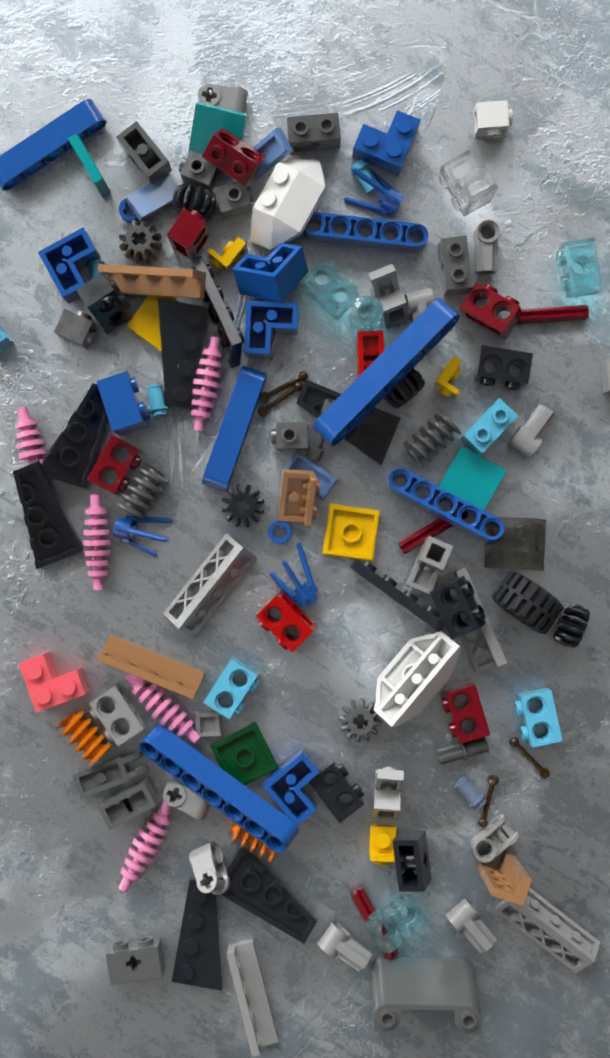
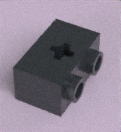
M400 830L393 839L399 892H424L432 880L426 830Z

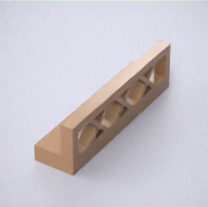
M98 264V272L108 274V282L113 279L121 290L120 294L204 299L206 273L202 271L182 268Z
M109 634L103 651L97 657V661L191 699H194L205 674L202 670L113 634Z
M504 850L498 866L478 860L476 868L491 896L524 906L532 879L515 854Z

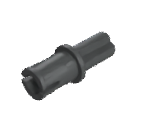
M482 737L462 744L458 741L456 745L438 749L436 755L440 764L460 759L467 761L468 757L488 753L489 747L486 738Z

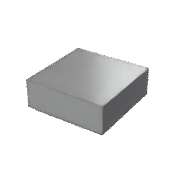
M215 710L195 711V729L201 736L200 738L222 737L220 713Z

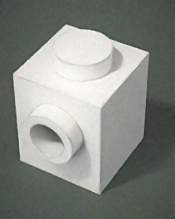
M507 100L476 103L473 110L475 137L487 136L489 139H496L506 134L509 125H512L513 122L512 109H508Z

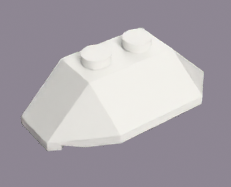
M297 153L277 163L253 207L251 243L273 252L280 243L286 244L303 233L327 190L322 163L319 160L302 153Z
M442 631L410 639L377 678L374 711L393 728L420 715L452 677L461 647Z

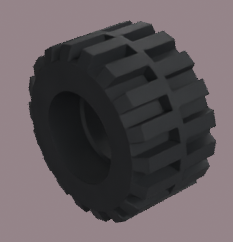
M509 571L492 595L494 602L540 634H547L564 610L561 602L529 578L514 571Z

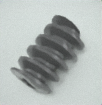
M438 412L434 415L436 422L429 419L427 421L428 428L422 426L419 429L421 436L414 433L412 435L413 442L408 440L404 442L407 453L422 469L424 468L422 459L431 462L430 452L439 455L437 446L447 447L444 441L445 438L452 442L455 440L452 435L453 431L461 435L459 428L447 416Z
M147 462L145 464L149 468L148 470L141 468L138 470L142 478H132L137 486H127L131 494H121L125 503H115L135 518L144 519L146 515L142 509H152L148 500L156 502L158 499L154 492L163 493L164 491L159 484L168 485L170 483L163 473Z

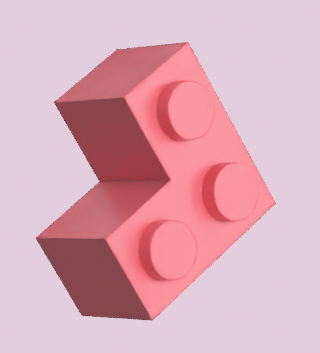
M50 652L19 663L36 712L86 695L91 691L82 667L58 676Z

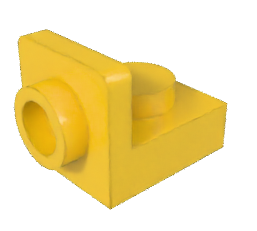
M237 237L234 242L230 241L222 251L223 256H220L210 248L207 251L210 258L209 263L220 272L224 269L230 273L232 268L247 252L248 248L247 244Z
M455 356L451 358L433 384L438 387L436 391L448 399L450 396L456 398L460 393L458 389L448 383V381L454 383L462 371L458 368L462 361Z
M370 824L369 859L374 861V864L387 866L390 865V862H395L393 839L396 837V825Z

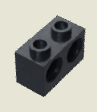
M103 273L76 290L107 335L133 318L127 310L131 307L130 303L123 293L120 294L121 290L112 279L108 282Z
M482 345L478 349L474 379L480 380L479 384L495 386V383L505 384L506 389L520 390V387H525L529 382L533 353ZM485 361H492L495 364L496 371L494 373H489L485 370ZM511 365H516L521 369L520 377H514L510 374L509 368Z
M465 576L442 584L430 591V595L451 640L475 631L486 623L484 620L485 612L481 605H477L473 596L474 588L470 581H466ZM450 589L458 592L459 600L451 597ZM461 613L469 616L470 624L462 621Z
M331 759L319 768L320 773L309 781V784L339 823L365 805L362 798L365 795L363 790L356 782L351 784L346 777L349 775V772L341 762L336 764ZM327 773H334L338 779L334 784L329 785L323 781V777ZM343 794H350L353 797V801L348 805H343L339 802V798Z

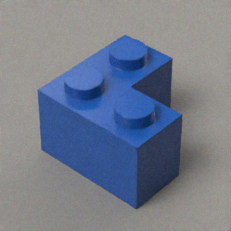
M397 110L388 133L363 124L353 147L352 158L357 160L363 159L369 165L399 177L418 132L421 120Z
M84 227L38 252L61 296L68 304L80 298L76 290L86 284L79 269L88 265L89 261L101 258Z
M280 243L268 257L246 254L232 268L241 295L275 302H283L309 272L302 246Z
M246 301L244 355L246 358L271 359L272 333L297 334L298 303Z
M126 371L96 381L111 429L114 433L123 436L149 427L147 420L151 419V415L147 405H144V402H140L137 398L136 393L140 392L135 377H131Z
M301 748L263 782V788L297 826L317 810V803L303 786L320 773L319 766L304 748Z

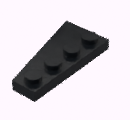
M202 256L192 258V269L206 273L203 301L204 303H210L208 304V311L213 325L216 323L219 325L218 333L219 338H221L222 348L228 347L230 352L228 359L230 368L237 367L241 362L242 343H244L242 331L234 326L232 310L229 306L225 307L222 289L219 285H215L213 281L214 274L210 264H205Z
M157 298L165 405L191 409L192 389H195L193 381L197 378L196 371L199 367L209 308Z
M305 380L296 404L318 419L322 414L321 409L325 399L336 400L341 393ZM374 407L344 439L382 466L401 418Z
M90 383L41 463L49 478L87 489L89 483L87 478L94 467L108 422V416L97 384Z
M37 458L15 467L13 475L24 512L23 517L30 537L29 542L31 550H33L36 570L83 551L84 546L39 459Z
M355 559L350 566L352 570L400 605L407 608L418 618L425 621L436 631L439 632L444 626V623L437 618L440 615L438 611L428 604L425 608L416 603L419 599L407 589L402 593L395 588L398 583L386 574L383 578L375 573L377 568L367 560L361 563Z
M240 846L227 868L230 885L227 892L222 896L305 944L317 923V918L245 847L241 848Z
M190 877L171 982L222 991L223 981L217 895L202 893L197 887L196 878Z

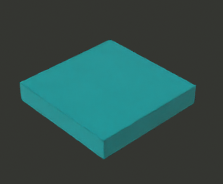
M197 102L189 151L191 150L203 155L213 134L222 128L243 141L248 114Z
M74 134L69 137L68 140L102 198L110 195L111 191L79 136Z
M462 445L441 480L439 487L485 510L507 470Z

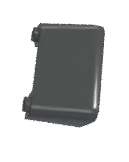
M380 956L373 961L370 989L373 1031H391L397 1028L401 1019V1010L454 1011L455 1024L459 1030L465 1033H481L482 1019L475 973L472 964L466 958L395 956L389 960L384 958V956Z

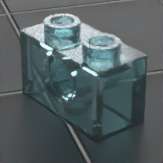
M595 238L564 242L559 247V251L556 252V260L558 266L562 267L563 276L560 277L561 290L565 291L566 298L597 294L602 289ZM574 263L581 265L583 274L574 272L572 265Z

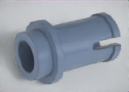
M467 776L454 786L469 803L468 807L473 808L475 811L481 808L487 801L484 798L485 794L480 793Z

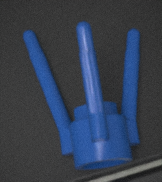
M352 168L354 174L382 193L378 200L382 205L378 206L345 197L344 201L377 211L384 216L387 215L388 211L395 214L404 196L399 194L398 190L391 187L372 169H370L381 185L358 169Z
M126 515V518L118 517L114 524L113 537L120 538L121 543L129 544L156 557L157 553L131 539H135L137 535L156 541L167 542V538L138 530V524L134 523H171L172 519L162 517H145L143 519Z
M297 542L296 546L309 585L306 582L300 584L285 560L282 561V565L295 585V588L292 589L293 592L275 573L271 572L270 576L295 604L298 603L300 608H304L318 599L315 593L318 591V588L313 581L300 542Z

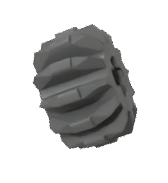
M143 219L139 226L136 220H132V228L127 225L123 227L127 234H119V239L123 241L119 248L121 251H126L124 256L127 259L133 257L136 264H139L141 257H143L145 263H149L148 256L150 254L154 258L158 257L154 249L159 250L163 247L162 243L158 242L162 235L160 232H156L157 227L155 224L148 226L147 220ZM136 240H145V244H137Z
M360 698L359 706H356L354 699H351V709L345 705L342 706V710L347 715H338V720L346 722L341 724L339 728L341 731L349 729L345 735L347 739H350L355 733V742H360L361 735H364L366 741H370L369 731L374 735L378 734V730L373 725H382L381 720L373 719L379 716L375 711L371 712L375 704L371 701L364 707L365 699ZM358 714H362L364 719L367 720L366 723L362 722V726H357L356 721L353 720L354 717L358 718Z

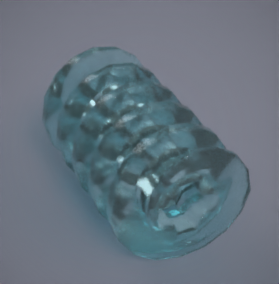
M361 296L352 303L348 322L350 328L355 333L357 331L378 330L384 310L380 300L372 296Z

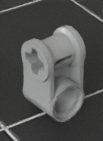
M211 83L204 84L199 88V102L242 113L246 111L248 92L244 88L214 85Z
M177 779L169 781L165 786L163 800L167 805L183 811L196 819H205L211 804ZM175 788L180 789V795H177L176 798H172L171 791H173Z
M500 814L493 818L478 834L473 836L469 844L470 850L479 861L484 863L490 862L506 848L513 845L519 839L520 833L511 828L506 822L504 814ZM481 843H489V848L485 853H478L477 849Z
M214 841L189 853V861L194 871L198 889L206 894L223 895L229 889L230 879L224 864L222 850Z

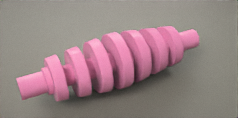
M211 337L209 348L203 349L202 355L207 356V359H200L199 365L204 366L205 369H197L196 374L202 376L203 380L194 379L193 384L201 387V390L192 389V395L199 397V400L192 399V405L198 407L197 410H191V415L195 419L193 428L195 431L203 432L205 421L212 418V414L208 413L207 410L214 409L216 404L209 402V400H217L219 394L211 392V389L221 390L222 384L213 382V379L222 380V374L215 372V369H223V364L217 362V359H223L224 355L219 350L221 338Z
M27 407L17 409L19 422L15 424L16 430H22V432L17 433L16 438L17 440H24V442L17 444V449L27 450V452L18 454L19 460H29L30 462L47 455L46 449H37V447L43 446L44 442L43 439H34V437L41 435L39 429L32 430V427L37 426L36 420H31Z
M101 494L90 495L89 509H85V514L91 515V519H84V525H91V529L83 530V535H91L92 539L83 540V546H92V549L84 550V556H92L91 560H85L86 566H93V570H87V575L93 578V590H103V578L109 575V570L103 569V566L110 564V559H103V556L110 555L111 549H102V545H111V539H102V535L110 534V529L102 528V525L109 524L107 518H101V514H107V510L101 506Z
M128 674L125 677V680L133 686L131 693L134 696L138 693L141 694L138 699L140 704L146 699L149 701L145 706V710L149 712L153 707L156 708L151 715L154 720L162 714L164 717L159 722L161 725L164 726L170 721L172 724L167 729L172 732L177 728L179 732L176 735L179 738L186 736L193 744L201 737L193 729L192 725L194 722L191 719L187 723L184 721V718L187 716L185 711L180 715L176 713L181 707L178 703L172 708L169 707L174 700L171 695L163 701L161 698L166 692L162 689L155 694L154 691L158 687L156 684L153 683L148 687L146 684L149 681L139 679L132 674Z
M165 801L159 811L151 813L150 817L154 821L146 820L144 826L149 830L143 828L139 830L138 835L144 838V840L134 837L132 841L138 848H129L128 853L134 858L126 857L124 863L129 868L122 867L120 872L123 875V879L118 888L124 892L129 890L132 882H139L142 878L138 872L145 873L148 869L143 863L151 864L154 858L149 854L157 856L160 851L153 844L162 846L163 839L158 834L165 836L167 829L163 827V824L169 826L171 823L168 815L172 807L167 805Z

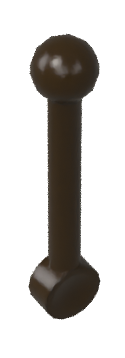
M301 371L297 377L272 391L262 392L260 399L263 402H268L271 396L290 387L295 382L307 380L308 374L305 371Z
M295 382L290 390L265 407H259L258 414L262 417L266 416L271 408L294 392L301 391L303 384Z
M511 737L509 744L512 747H516L537 768L542 778H548L550 771L542 767L519 744L517 737Z
M496 775L488 777L490 785L486 797L487 801L484 805L482 817L478 820V825L481 828L488 825L487 815L494 787L499 783V778Z

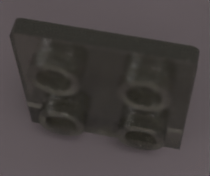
M497 517L504 524V533L498 543H485L484 566L486 568L544 571L546 520ZM489 525L486 527V534L496 536L499 534V530L496 526Z

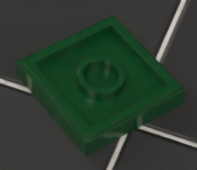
M256 721L210 745L220 767L245 786L279 768Z

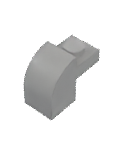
M393 264L368 273L371 295L386 329L410 320L408 305L399 288Z
M428 536L419 550L406 585L430 595V591L433 590L440 571L444 570L453 546Z
M384 767L375 770L372 802L373 819L398 820L404 771L397 770L394 767Z

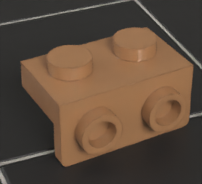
M282 470L278 521L303 522L305 527L311 528L312 520H316L317 505L314 504V498L320 492V481L316 479L313 471Z

